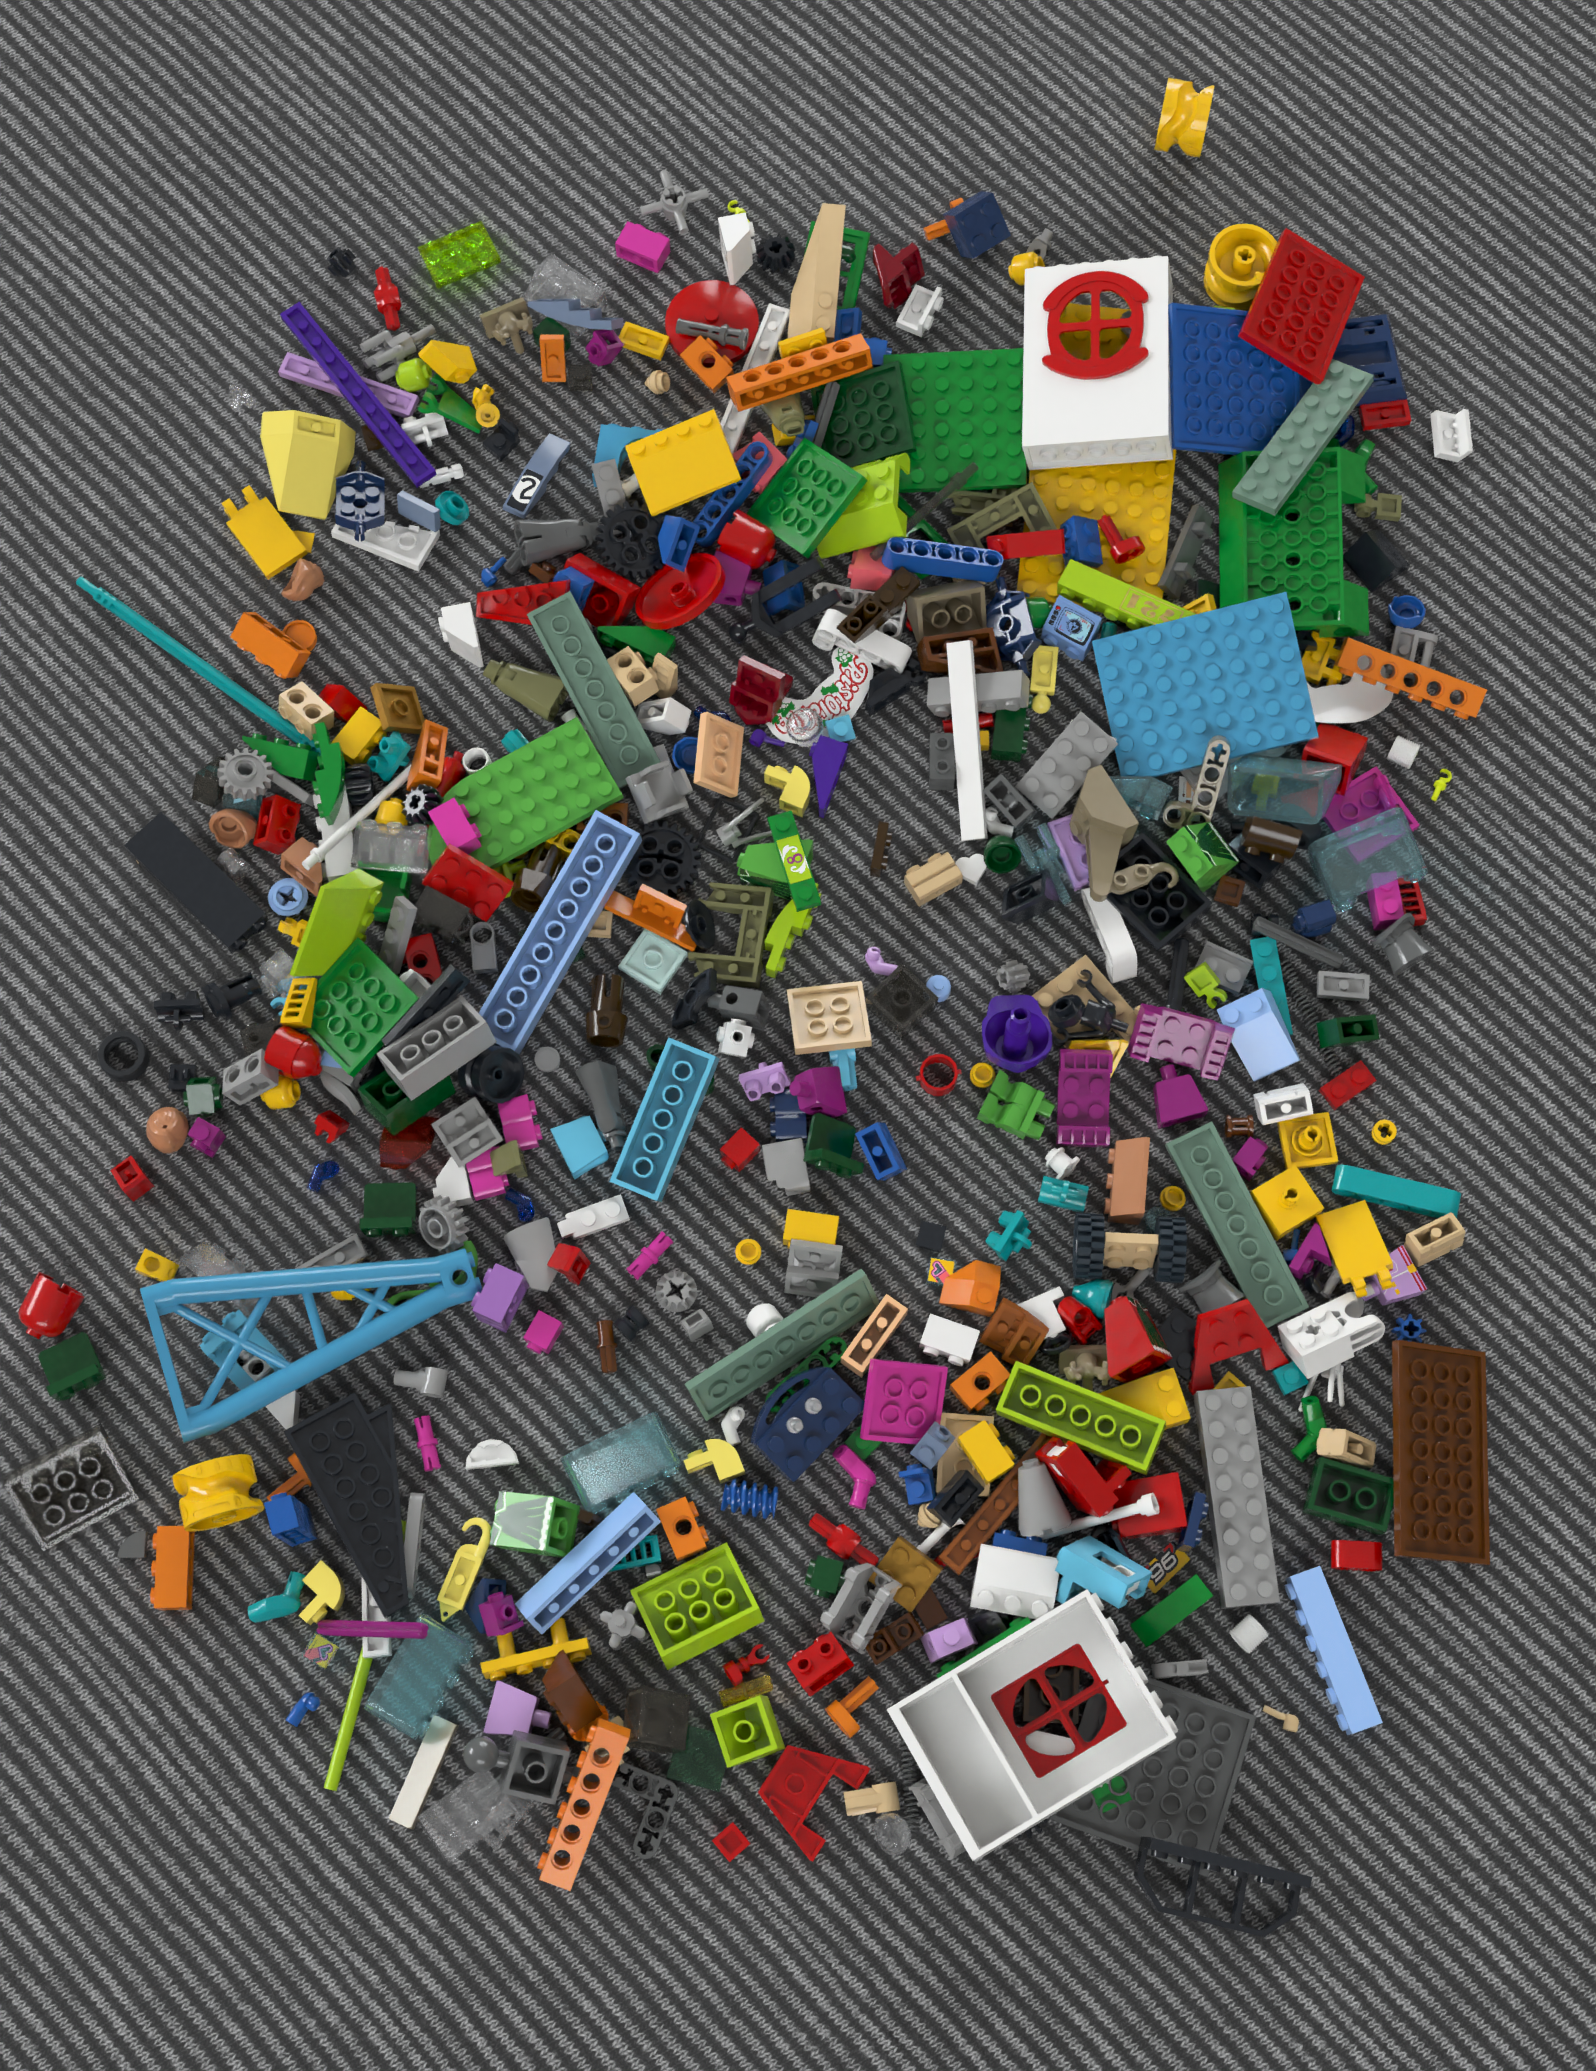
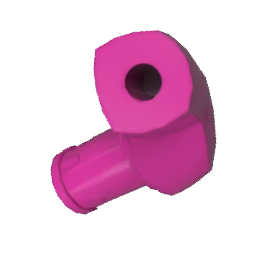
M840 1445L832 1453V1456L855 1482L849 1506L865 1510L870 1488L876 1485V1476L871 1468L847 1445Z

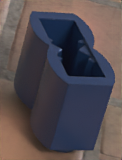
M1323 900L1299 908L1297 915L1293 918V923H1291V931L1307 939L1331 932L1332 925L1336 923V914L1330 900Z
M784 1089V1092L775 1094V1097H770V1112H775V1121L770 1122L771 1137H776V1143L802 1138L803 1143H807L806 1113L799 1109L797 1096H793L789 1089Z

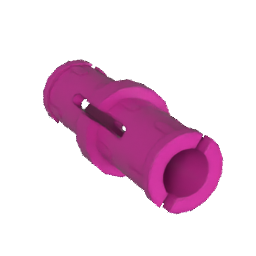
M661 1231L647 1248L643 1247L641 1254L626 1268L628 1273L633 1275L636 1280H639L652 1264L656 1265L659 1261L658 1258L674 1243L668 1236H665L664 1232Z
M429 1415L421 1416L422 1419L418 1417L413 1420L419 1440L417 1448L421 1449L425 1472L433 1471V1468L435 1470L441 1468L436 1449L438 1441L434 1438Z

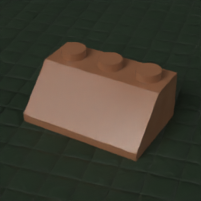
M1149 1137L1119 1140L1115 1142L1113 1149L1109 1148L1108 1164H1112V1173H1107L1106 1189H1110V1199L1105 1198L1104 1214H1108V1222L1139 1225L1145 1213Z

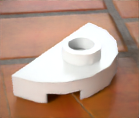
M489 1439L478 1443L467 1457L465 1469L519 1464L517 1454L510 1445L501 1440Z

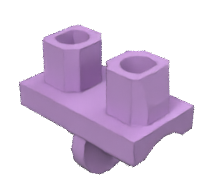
M766 1062L759 1063V1069L739 1074V1081L750 1101L760 1099L761 1094L767 1092L774 1094L784 1092V1088L791 1084V1080L782 1062L769 1066Z

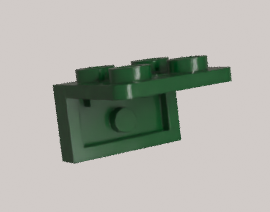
M821 1113L814 1114L811 1120L803 1161L815 1165L817 1169L836 1173L841 1178H851V1175L862 1174L864 1164L851 1159L856 1133L855 1127Z
M412 1182L366 1184L364 1187V1218H360L359 1229L362 1233L371 1238H378L388 1234H392L395 1237H406L408 1234H416V1185Z
M84 1332L70 1337L40 1352L38 1355L50 1384L46 1386L50 1397L57 1401L67 1400L73 1397L76 1392L84 1388H92L99 1384V1381L107 1378L89 1336Z

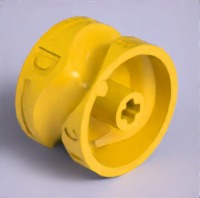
M1168 78L1154 150L1168 152L1171 146L1179 144L1186 155L1200 158L1214 85L1206 87L1200 93H1197L1193 88V82Z
M1252 224L1232 225L1216 235L1209 250L1203 277L1205 290L1216 304L1242 311L1250 309L1277 245L1274 237L1263 228Z
M238 1454L211 1459L182 1469L172 1476L176 1491L184 1496L179 1500V1509L185 1531H203L226 1526L248 1519L264 1510L263 1502L249 1495V1489L257 1482L251 1455Z

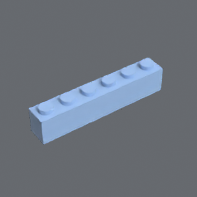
M633 1492L515 1603L516 1607L542 1635L661 1521Z
M1318 1566L1288 1577L1286 1579L1287 1584L1285 1585L1286 1593L1290 1600L1294 1599L1298 1609L1295 1610L1297 1621L1300 1626L1304 1625L1308 1634L1305 1637L1306 1644L1310 1652H1315L1318 1660L1315 1663L1319 1676L1326 1680L1328 1685L1326 1694L1330 1703L1336 1705L1339 1715H1336V1719L1340 1729L1346 1731L1347 1735L1383 1723L1321 1567Z

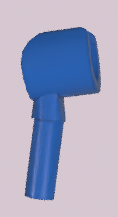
M501 557L490 569L485 568L482 570L481 581L486 587H491L496 583L497 577L494 574L506 562L504 557Z
M1298 1229L1293 1231L1291 1249L1283 1250L1284 1260L1287 1265L1292 1262L1298 1252L1300 1230Z

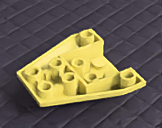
M296 410L262 413L260 437L278 511L322 520L327 518L336 497V478L346 474L354 456L356 432L338 419Z

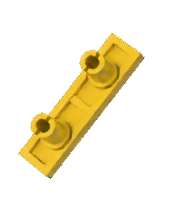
M559 1618L550 1626L553 1645L516 1654L512 1632L498 1635L496 1637L500 1657L480 1663L482 1674L486 1680L500 1681L505 1679L506 1675L512 1673L525 1675L533 1672V1668L542 1666L545 1669H549L557 1654L562 1650L565 1651L571 1662H579L585 1660L587 1655H592L590 1643L587 1637L569 1641L564 1618Z

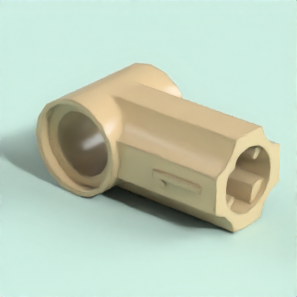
M896 1781L872 1785V1788L843 1792L847 1816L900 1810Z

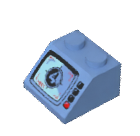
M1059 595L1043 626L1041 639L1048 646L1059 647L1068 657L1084 661L1093 646L1092 641L1098 638L1102 618Z

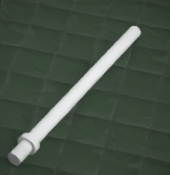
M411 764L321 846L313 848L310 851L311 855L302 862L303 867L309 870L317 862L321 863L325 859V855L378 808L381 802L388 799L408 780Z

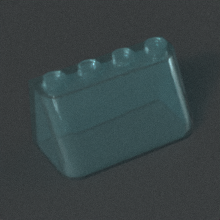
M1254 754L1245 755L1228 765V808L1233 814L1240 816H1256L1263 819L1310 825L1316 824L1324 818L1341 781L1342 765Z
M657 1412L645 1415L561 1458V1462L584 1509L588 1512L591 1511L593 1514L607 1507L606 1503L614 1499L617 1502L626 1499L631 1494L630 1491L638 1487L643 1490L655 1484L654 1479L664 1475V1478L676 1474L679 1472L678 1467L682 1466Z
M424 1613L418 1617L416 1622L428 1625V1636L424 1639H404L364 1706V1710L415 1740L418 1736H424L431 1724L428 1721L433 1711L437 1713L445 1701V1698L442 1696L448 1687L450 1689L454 1687L460 1676L457 1671L462 1663L466 1665L474 1653V1650L471 1649L474 1645L473 1643Z

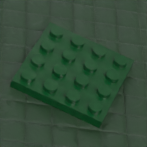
M899 360L834 381L840 385L821 449L850 468L877 460L883 461L895 455L909 454L917 451L903 368ZM826 384L810 389L815 417Z

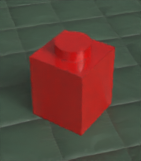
M741 1127L720 1149L721 1161L730 1170L735 1168L740 1172L760 1152V1144Z

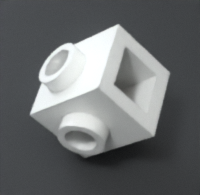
M731 1018V1022H725L723 1027L719 1026L716 1041L720 1042L718 1053L741 1058L746 1057L748 1048H752L755 1034L751 1033L752 1027L746 1026V1021ZM734 1033L738 1036L737 1041L733 1039Z

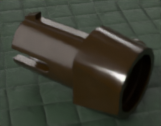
M546 842L537 845L526 868H521L516 873L510 897L512 902L524 911L532 913L538 911L554 883L561 864H565V855L554 844H551L546 857L542 855Z
M600 974L595 976L589 986H592L590 1012L585 1016L586 1040L589 1044L598 1047H618L623 1044L628 1017L622 1013L624 978L612 974L610 996L606 997V975Z

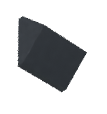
M1380 530L1365 532L1343 554V560L1371 593L1410 567V564Z
M1046 868L1004 889L1001 916L1004 920L1020 924L1061 904L1049 870Z

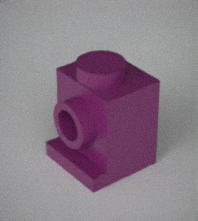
M600 329L593 332V338L585 349L589 353V361L599 367L612 363L624 344L614 330Z
M200 1117L197 1118L187 1134L193 1140L190 1146L211 1158L214 1157L226 1138L221 1129Z
M1250 1136L1233 1158L1239 1174L1248 1181L1253 1178L1256 1173L1255 1170L1258 1171L1266 1160L1263 1156L1268 1149L1265 1142L1258 1138L1253 1139Z
M503 1592L494 1593L487 1597L488 1601L478 1605L487 1636L505 1635L524 1626L523 1620L519 1621L512 1595H504Z

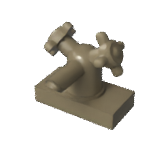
M523 297L479 315L486 336L489 339L495 337L504 346L507 344L506 339L511 337L515 351L518 354L524 352L519 331L523 329V331L528 332V335L532 334L533 322Z
M1071 1345L1067 1350L1059 1353V1374H1065L1069 1382L1073 1384L1076 1383V1380L1082 1379V1387L1093 1391L1094 1377H1098V1380H1102V1385L1106 1386L1110 1379L1106 1345Z

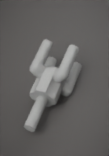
M430 324L411 336L407 332H402L395 337H392L387 330L382 331L360 344L361 350L365 353L384 343V348L363 360V364L369 369L374 365L379 367L388 361H393L394 365L376 375L377 380L382 383L395 376L400 363L405 362V357L416 352V343L436 333V330Z
M632 1601L626 1604L624 1610L619 1609L612 1613L603 1611L600 1614V1619L604 1624L608 1625L612 1633L609 1645L613 1650H619L622 1647V1639L630 1636L636 1637L639 1641H644L647 1638L646 1631L636 1625L634 1615L638 1613V1607Z

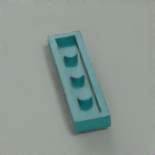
M1270 937L1250 940L1258 989L1264 988L1271 991L1288 1033L1292 1036L1293 1031L1276 940Z

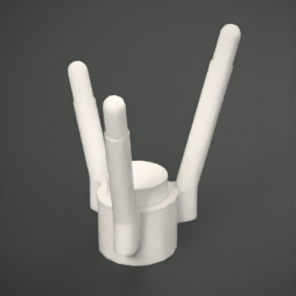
M1341 1363L1321 1372V1376L1329 1378L1328 1402L1333 1401L1334 1380L1337 1378L1339 1405L1343 1407L1345 1405L1344 1366ZM1318 1374L1310 1378L1302 1398L1310 1396ZM1300 1403L1298 1408L1300 1412H1302V1403Z

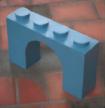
M601 424L594 464L615 459L620 476L622 464L628 457L625 446L660 432L662 429L646 430L637 426L629 428L620 427L617 424ZM592 474L594 487H597L594 474Z

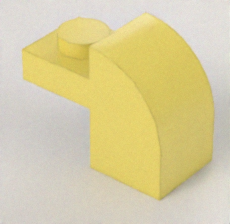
M768 765L764 773L765 783L783 790L779 799L780 809L787 812L792 811V814L803 817L810 800V782L806 773L798 766H794L790 774L783 767Z
M720 1439L705 1440L708 1451L696 1450L687 1455L688 1459L683 1460L688 1474L713 1464L720 1484L745 1475V1470L735 1448L728 1442Z
M320 1560L302 1580L317 1594L299 1614L310 1625L313 1622L317 1624L325 1617L328 1612L326 1610L328 1606L338 1612L345 1597V1588L340 1576L325 1562Z

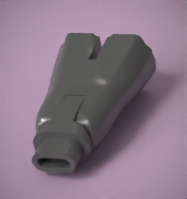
M578 519L515 520L514 534L522 565L529 566L533 563H539L558 555L579 550L586 545H591L592 542L597 541L595 536L601 534L596 530L598 522L588 523L587 520L582 522Z
M599 1060L587 1063L578 1068L575 1073L591 1100L597 1125L606 1141L610 1142L612 1150L622 1151L627 1134L625 1132L626 1123L619 1100L616 1066Z

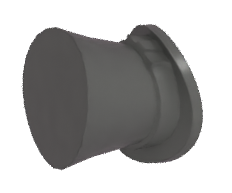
M1411 913L1403 915L1370 941L1373 946L1379 944L1381 949H1384L1394 976L1404 973L1434 951L1414 931L1415 918Z
M1220 1259L1212 1263L1201 1275L1178 1288L1180 1293L1188 1292L1194 1298L1202 1313L1239 1302L1246 1296L1222 1275L1219 1269Z

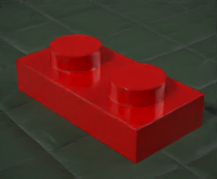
M1407 399L1364 404L1359 407L1363 431L1410 425L1412 421Z
M1360 1060L1322 1086L1319 1092L1335 1111L1373 1085L1376 1079Z

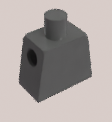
M727 985L724 987L722 994L716 993L708 999V1007L718 1009L724 1020L731 1022V1018L746 1021V1026L764 1031L771 1007L762 991Z

